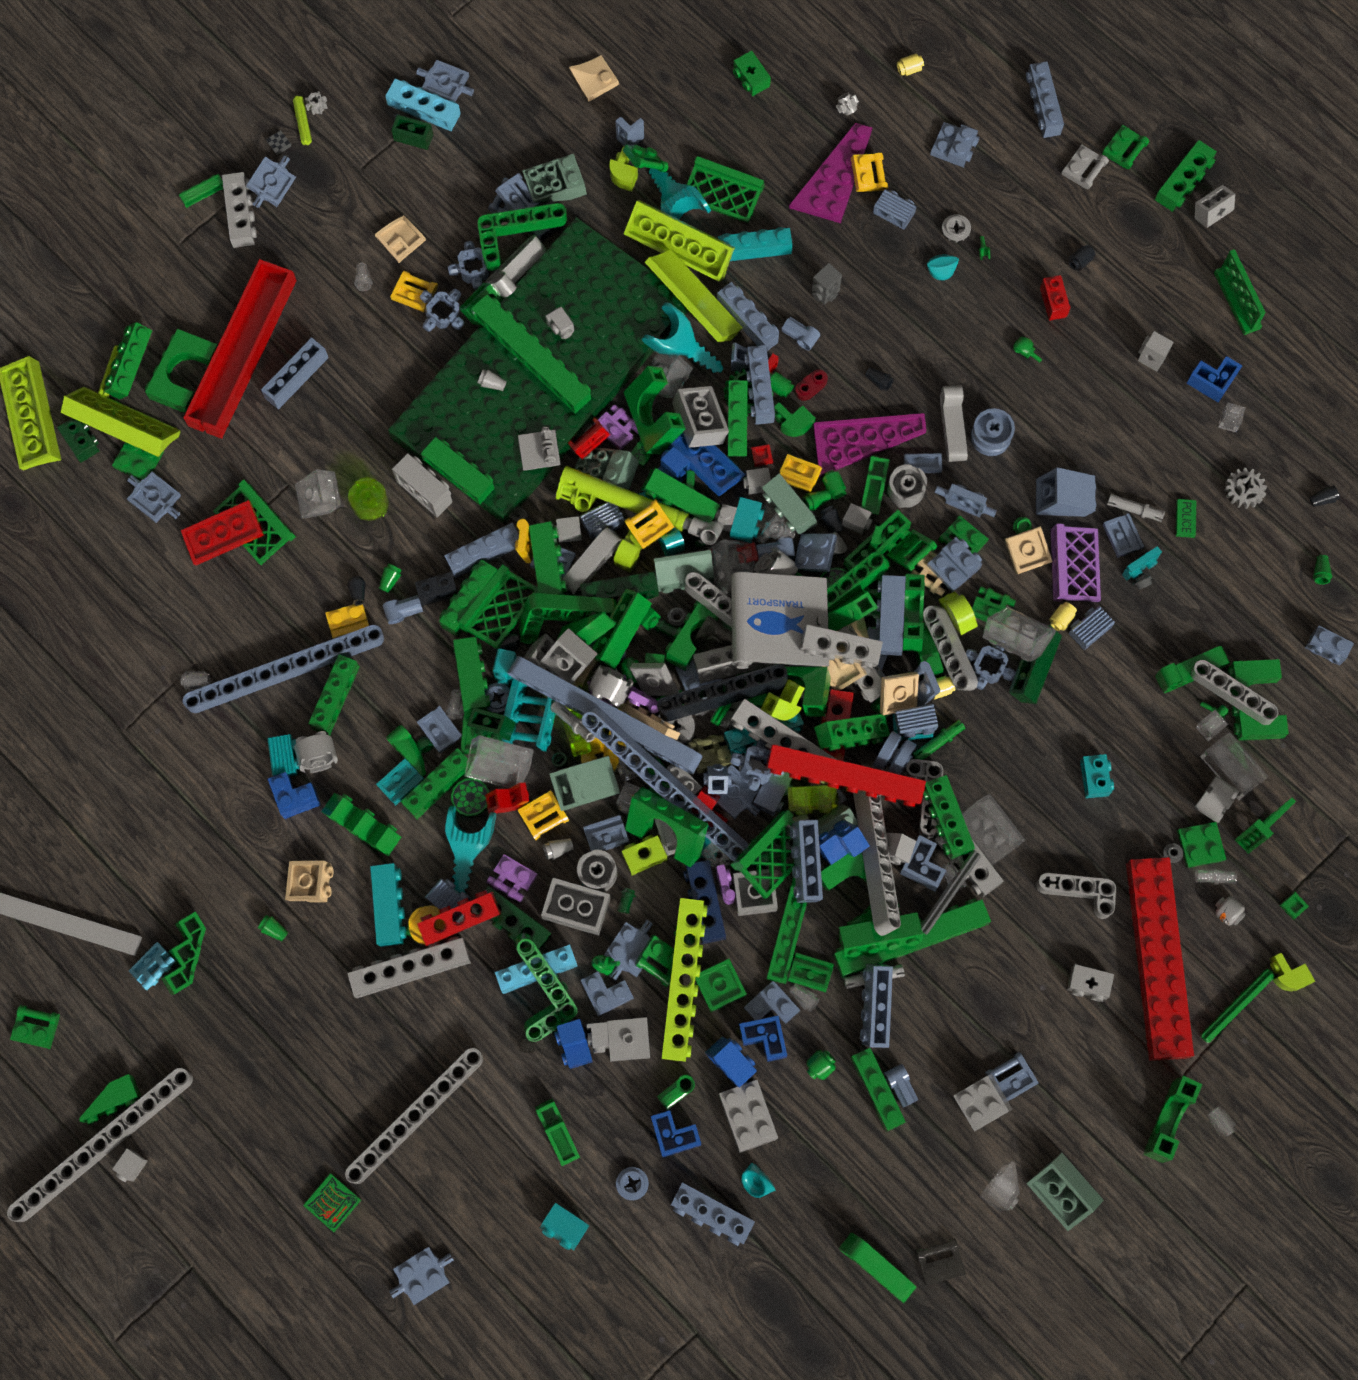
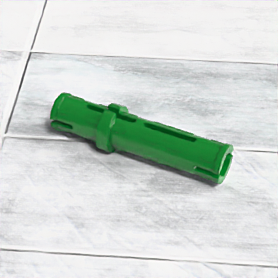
M958 719L948 728L940 730V734L912 753L914 758L924 760L947 742L953 741L952 738L966 729L964 724Z

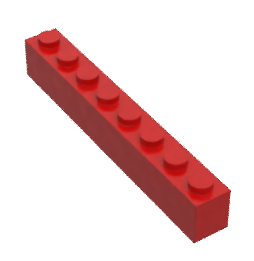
M771 745L766 768L770 769L769 773L781 775L784 772L789 774V778L797 780L805 777L808 778V782L820 784L821 781L826 782L827 787L839 789V786L847 787L846 791L858 794L859 790L866 792L865 796L877 798V795L885 797V801L896 803L897 799L904 801L903 805L915 807V804H921L926 784L924 780L778 745Z

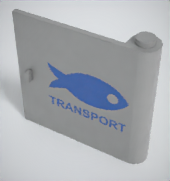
M737 572L731 575L733 665L738 669H746L753 662L829 666V660L824 659L823 655L809 656L800 650L803 630L806 625L828 629L827 578ZM818 639V646L826 648V642L823 639Z

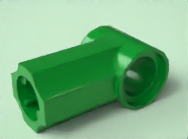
M683 1075L657 1097L664 1107L669 1110L694 1090L695 1081L691 1076ZM683 1079L691 1081L690 1089L683 1090L680 1083Z

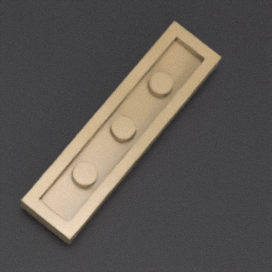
M628 699L617 707L668 737L677 740L680 735L679 732L674 730V725L666 721L662 723V718L654 714L648 715L650 711L640 706L636 708V705Z

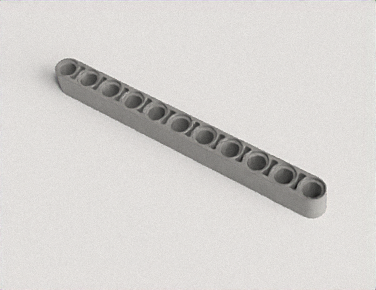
M177 1068L11 1204L7 1210L8 1218L15 1222H25L186 1090L193 1082L192 1073L183 1068ZM185 1073L186 1080L183 1083H179V1075ZM169 1086L170 1093L164 1097L162 1090L164 1087ZM152 1099L154 1106L152 1109L147 1110L146 1103ZM133 1113L138 1115L135 1123L130 1122V1116ZM120 1126L121 1134L115 1137L114 1129ZM103 1139L105 1147L99 1150L98 1142ZM84 1153H88L89 1159L83 1164L81 1157ZM71 1166L72 1174L66 1177L65 1170ZM55 1180L56 1187L54 1190L51 1191L49 1189V1183L50 1181ZM37 1193L39 1195V1202L34 1204L32 1198ZM19 1207L23 1209V1214L20 1218L16 1216V1210Z

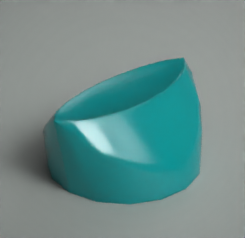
M945 254L934 256L927 262L928 271L934 279H949L955 272L959 258Z
M750 1163L742 1174V1184L745 1190L756 1198H761L776 1191L768 1176L757 1165Z

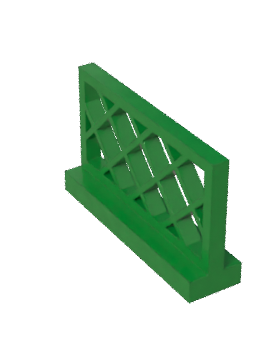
M697 156L687 185L697 188L703 198L712 193L714 194L716 202L708 204L711 210L749 223L759 196L765 187L764 180ZM697 171L704 173L706 179L697 183L695 180ZM716 178L720 179L723 185L713 189L710 181ZM708 182L711 190L702 194L699 186ZM733 184L737 185L740 191L730 195L727 187ZM725 188L728 196L718 200L715 192ZM749 190L756 192L753 199L746 200L745 192ZM741 194L745 202L735 206L732 198ZM730 199L733 208L728 210L722 209L720 203ZM747 206L749 210L747 217L739 215L737 209Z
M1231 250L1222 267L1214 271V275L1243 335L1262 328L1261 320L1266 312L1236 250Z
M243 480L238 484L240 487L213 512L217 515L225 507L232 508L239 505L236 504V497L241 493L245 496V502L249 500L252 503L253 508L257 510L256 516L258 521L268 522V531H263L264 534H267V544H258L257 538L254 540V544L246 543L243 546L259 565H262L287 541H292L296 536L251 484ZM271 534H278L282 538L277 544H270ZM257 547H266V554L262 558L257 556Z
M502 564L460 619L461 631L466 634L469 632L498 649L521 618L525 606L524 602L527 597H522L521 590L530 589L533 593H539L538 587L509 571L508 567ZM510 579H513L518 583V587L507 589L506 584ZM519 591V599L509 600L508 593ZM506 594L507 601L496 603L495 598L498 595ZM522 603L520 611H511L510 605ZM508 605L510 613L499 615L497 607ZM495 608V616L485 617L487 609ZM511 617L512 622L509 625L501 626L500 619ZM498 620L499 627L487 628L486 622ZM484 622L486 630L476 631L473 629L476 624ZM500 631L501 636L496 642L489 638V633Z
M1291 797L1266 820L1262 822L1258 819L1242 832L1235 841L1249 854L1274 834L1269 827L1296 801Z
M789 810L779 813L731 863L735 871L739 870L764 899L768 898L792 872L794 862L786 864V853H791V850H786V839L793 840V838L785 836V828L788 824L792 827V824L795 823L792 819L793 814ZM775 838L781 839V849H773V840ZM763 851L769 852V862H761V853ZM773 852L781 853V863H774ZM751 864L756 865L757 876L751 875L748 872L747 868ZM761 865L769 866V876H761ZM774 866H781L782 875L780 877H774ZM761 879H769V889L767 891L761 887Z

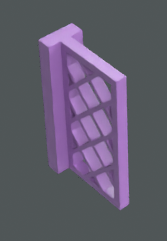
M1056 524L1051 529L1053 601L1100 602L1098 529L1065 527L1064 524ZM1066 532H1071L1077 539L1071 543L1066 538ZM1085 533L1092 534L1093 542L1091 544H1088L1082 537ZM1077 540L1086 547L1082 552L1073 545ZM1069 548L1077 555L1073 561L1066 554ZM1087 549L1093 554L1091 562L1082 555ZM1078 558L1087 565L1082 571L1074 564ZM1070 566L1078 573L1074 579L1067 574V569ZM1088 567L1094 572L1092 580L1083 573ZM1079 576L1088 583L1084 588H1081L1075 582ZM1070 584L1079 591L1076 595H1068V586ZM1090 585L1095 590V596H1089L1084 590Z

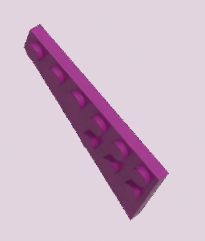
M855 123L792 201L789 208L841 223L855 183L851 157L853 155L865 154L872 133V127Z
M925 414L814 422L817 463L822 467L819 477L828 471H836L925 434L927 431Z

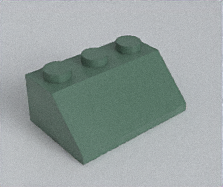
M780 473L762 487L764 491L762 496L768 503L772 502L776 506L774 508L775 512L780 518L782 516L785 517L787 520L785 524L792 532L795 530L798 534H801L818 525L813 513Z
M711 550L654 559V570L659 592L670 593L674 589L685 590L686 577L692 572H697L710 583H714ZM695 581L689 582L691 586L698 585V583Z
M1063 1153L1049 1162L1026 1183L1067 1231L1093 1213L1104 1201Z

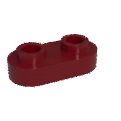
M823 370L811 372L796 385L795 394L797 398L802 401L811 399L827 385V374ZM820 376L822 379L817 380L815 377ZM806 387L808 390L803 391L802 388Z

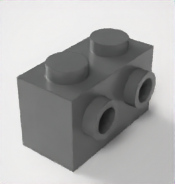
M830 263L813 277L812 296L816 301H821L824 305L828 301L832 302L837 297L841 286L842 274Z

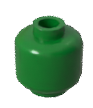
M817 1050L806 1062L809 1068L807 1073L814 1080L816 1078L825 1080L836 1069V1060L827 1050Z

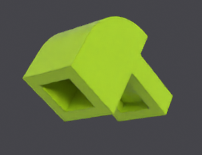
M623 146L622 151L618 152L616 156V161L610 159V177L617 187L632 192L638 178V168L628 165L629 158L623 152L625 147Z
M631 531L628 532L624 540L622 539L614 557V565L629 573L632 572L640 558L639 553L642 550L641 545Z
M953 592L939 599L940 606L946 609L954 628L961 635L978 627L974 612L963 595L959 596L956 592Z
M788 679L780 696L768 693L761 710L779 720H789L795 717L802 707L798 706L797 703L805 688Z
M1282 953L1270 958L1272 970L1279 975L1273 982L1279 988L1286 991H1297L1315 982L1306 964L1291 970Z

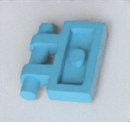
M156 942L129 972L148 990L152 985L155 986L159 982L158 979L165 972L168 973L171 966L176 961L169 956L170 954L162 945Z

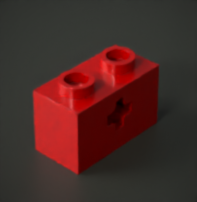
M1062 276L1043 278L1040 290L1049 321L1066 318L1070 305Z

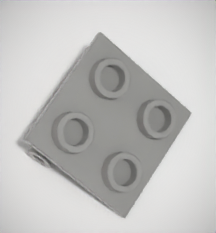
M543 427L541 432L518 435L523 471L560 465L555 430Z

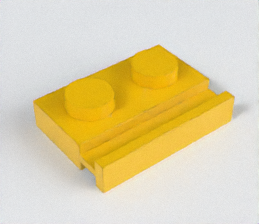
M787 454L780 469V474L789 485L811 493L822 467Z
M353 604L326 612L333 639L369 626L363 605L356 606Z

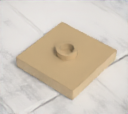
M1041 526L1004 539L1016 574L1053 562Z
M917 672L882 677L880 713L882 715L894 714L898 710L917 707L919 680Z

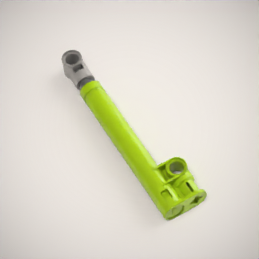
M566 466L562 472L556 493L557 500L562 498L570 501L580 512L588 511L596 498L636 514L651 505L653 501L650 498L569 466ZM658 502L675 529L679 531L686 529L689 534L701 538L708 545L714 544L720 536L722 528L719 523L714 521L708 523L695 517L691 519L688 517L689 514ZM655 510L647 518L653 519L658 515L657 511Z

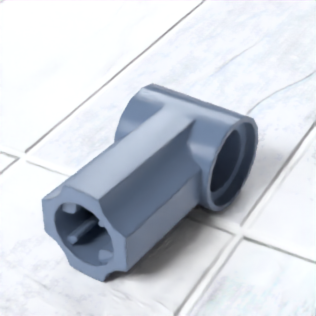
M792 317L788 318L782 327V332L795 339L798 345L807 351L811 350L821 336L814 327H806Z
M781 538L773 543L756 545L759 559L763 554L773 552L770 550L772 548H778L790 559L795 558L792 538Z
M418 595L401 601L391 600L383 604L388 624L399 623L405 617L423 612Z
M903 1064L884 1072V1076L890 1088L894 1090L902 1108L918 1101Z

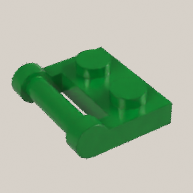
M1122 125L1103 150L1102 155L1123 168L1130 169L1137 155L1150 141L1147 137L1140 136ZM1133 141L1137 143V145L1129 154V156L1127 158H1123L1122 156L1125 154V152L1133 143Z
M625 145L623 152L636 168L657 169L659 172H666L668 170V163L662 161L657 155V151L653 148Z
M961 516L938 539L939 542L946 545L952 541L949 538L950 535L957 537L959 540L963 539L967 542L968 549L971 550L972 554L974 552L978 553L989 540Z
M912 530L887 555L890 560L911 573L915 569L914 566L930 551H934L937 545L930 538ZM923 545H925L910 561H908L909 558H911Z
M652 935L637 958L635 966L639 969L643 968L662 981L661 984L668 987L671 982L674 948L657 936ZM684 955L682 956V963L686 958ZM649 956L668 969V972L664 974L646 961L647 957Z
M20 1005L17 1010V1018L10 1040L51 1049L60 1014L55 1012L50 1014ZM26 1016L49 1021V1026L35 1025L24 1022Z

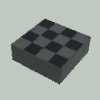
M281 130L266 139V142L276 156L291 147V143Z

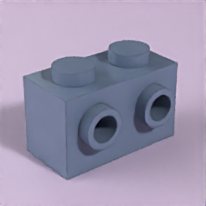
M1318 626L1312 632L1305 648L1340 666L1347 659L1354 643Z

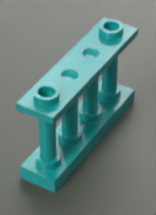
M513 678L504 716L516 722L510 741L502 739L500 743L504 746L512 747L514 740L536 742V746L539 749L547 752V748L551 743V731L556 715L551 711V705L555 700L549 697L525 696L527 685ZM527 703L546 706L543 717L521 714L522 705ZM521 721L541 724L539 735L516 732L517 723Z

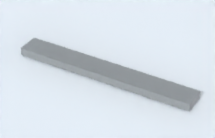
M0 893L1 915L133 956L137 953L142 939L141 936Z

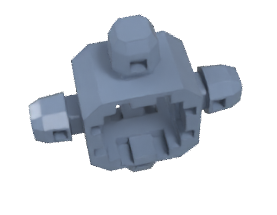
M468 241L464 244V251H461L457 256L459 264H450L448 271L449 275L452 276L461 273L462 280L468 284L472 283L474 290H477L482 281L488 278L489 271L484 265L482 249L475 248L474 243ZM475 258L482 260L483 268H480V272L474 270L469 274L468 271H465L464 263H467L466 260L474 261ZM489 258L488 260L493 261L496 258Z
M453 289L449 294L437 292L432 297L433 294L424 290L420 295V299L425 304L427 303L425 308L427 319L423 324V328L430 332L435 326L442 329L447 328L451 323L452 327L460 330L464 325V321L456 316L459 312V303L457 301L461 296V292ZM439 301H444L453 311L445 320L439 319L431 310Z
M997 640L993 647H983L979 654L973 649L967 650L966 655L969 661L975 662L973 670L978 680L976 688L982 690L987 683L993 684L998 682L1000 676H1003V679L1008 681L1013 680L1016 672L1010 667H1005L1008 662L1007 655L1003 653L1005 642ZM984 655H990L991 658L1000 660L1001 666L996 675H991L979 667Z
M759 740L756 746L749 747L744 756L739 753H733L730 760L733 765L741 766V777L748 781L749 789L754 791L759 788L760 784L767 783L772 773H769L770 769H766L764 773H761V770H752V767L749 766V760L752 757L759 762L764 760L763 763L767 764L770 750H767V747H765L766 742ZM782 772L781 775L773 774V776L783 777L784 772Z

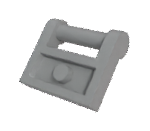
M1081 144L1062 171V175L1083 188L1090 189L1093 185L1092 181L1102 167L1107 165L1109 160L1106 156L1099 155ZM1092 161L1097 163L1087 178H1083L1082 175Z

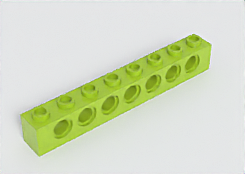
M680 898L662 1059L686 1062V1057H691L692 1045H688L689 1037H693L694 1025H690L691 1017H695L696 1005L692 1004L693 997L698 995L699 985H695V978L700 977L701 965H697L698 957H702L703 945H699L700 937H704L705 933L702 917L707 916L708 905H704L702 900ZM689 914H695L698 918L697 923L693 926L686 922ZM693 934L696 939L695 943L690 946L685 944V935ZM684 954L692 955L693 963L691 965H684L682 963V956ZM688 974L691 977L690 984L682 985L679 981L680 976ZM686 994L689 998L688 1003L680 1005L677 1002L678 995ZM683 1014L686 1017V1023L684 1025L676 1024V1015ZM674 1035H682L684 1043L682 1045H675L672 1040Z

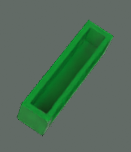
M219 174L213 175L211 178L203 180L200 184L182 191L179 196L185 207L188 208L224 189L223 180Z

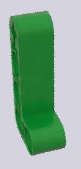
M1222 646L1213 648L1177 665L1172 663L1160 669L1155 678L1163 693L1170 692L1195 681L1191 676V670L1195 663L1200 660L1208 661L1218 669L1229 665L1230 661ZM1197 668L1198 673L1205 674L1203 668Z
M851 1232L838 1248L902 1303H905L917 1288L868 1243Z

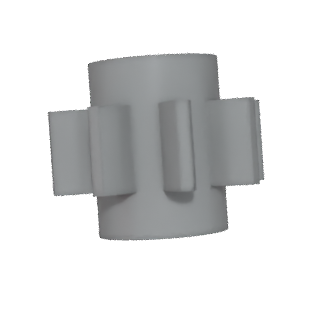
M311 92L309 97L305 98L307 103L305 105L307 111L311 110L313 115L322 114L324 109L328 108L326 96L321 97L320 92Z
M847 92L838 97L836 107L839 113L850 115L857 110L856 106L859 101L856 95L852 96V94L850 95Z

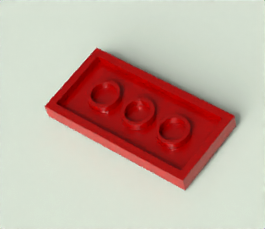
M249 500L181 530L194 565H199L264 536L252 503Z

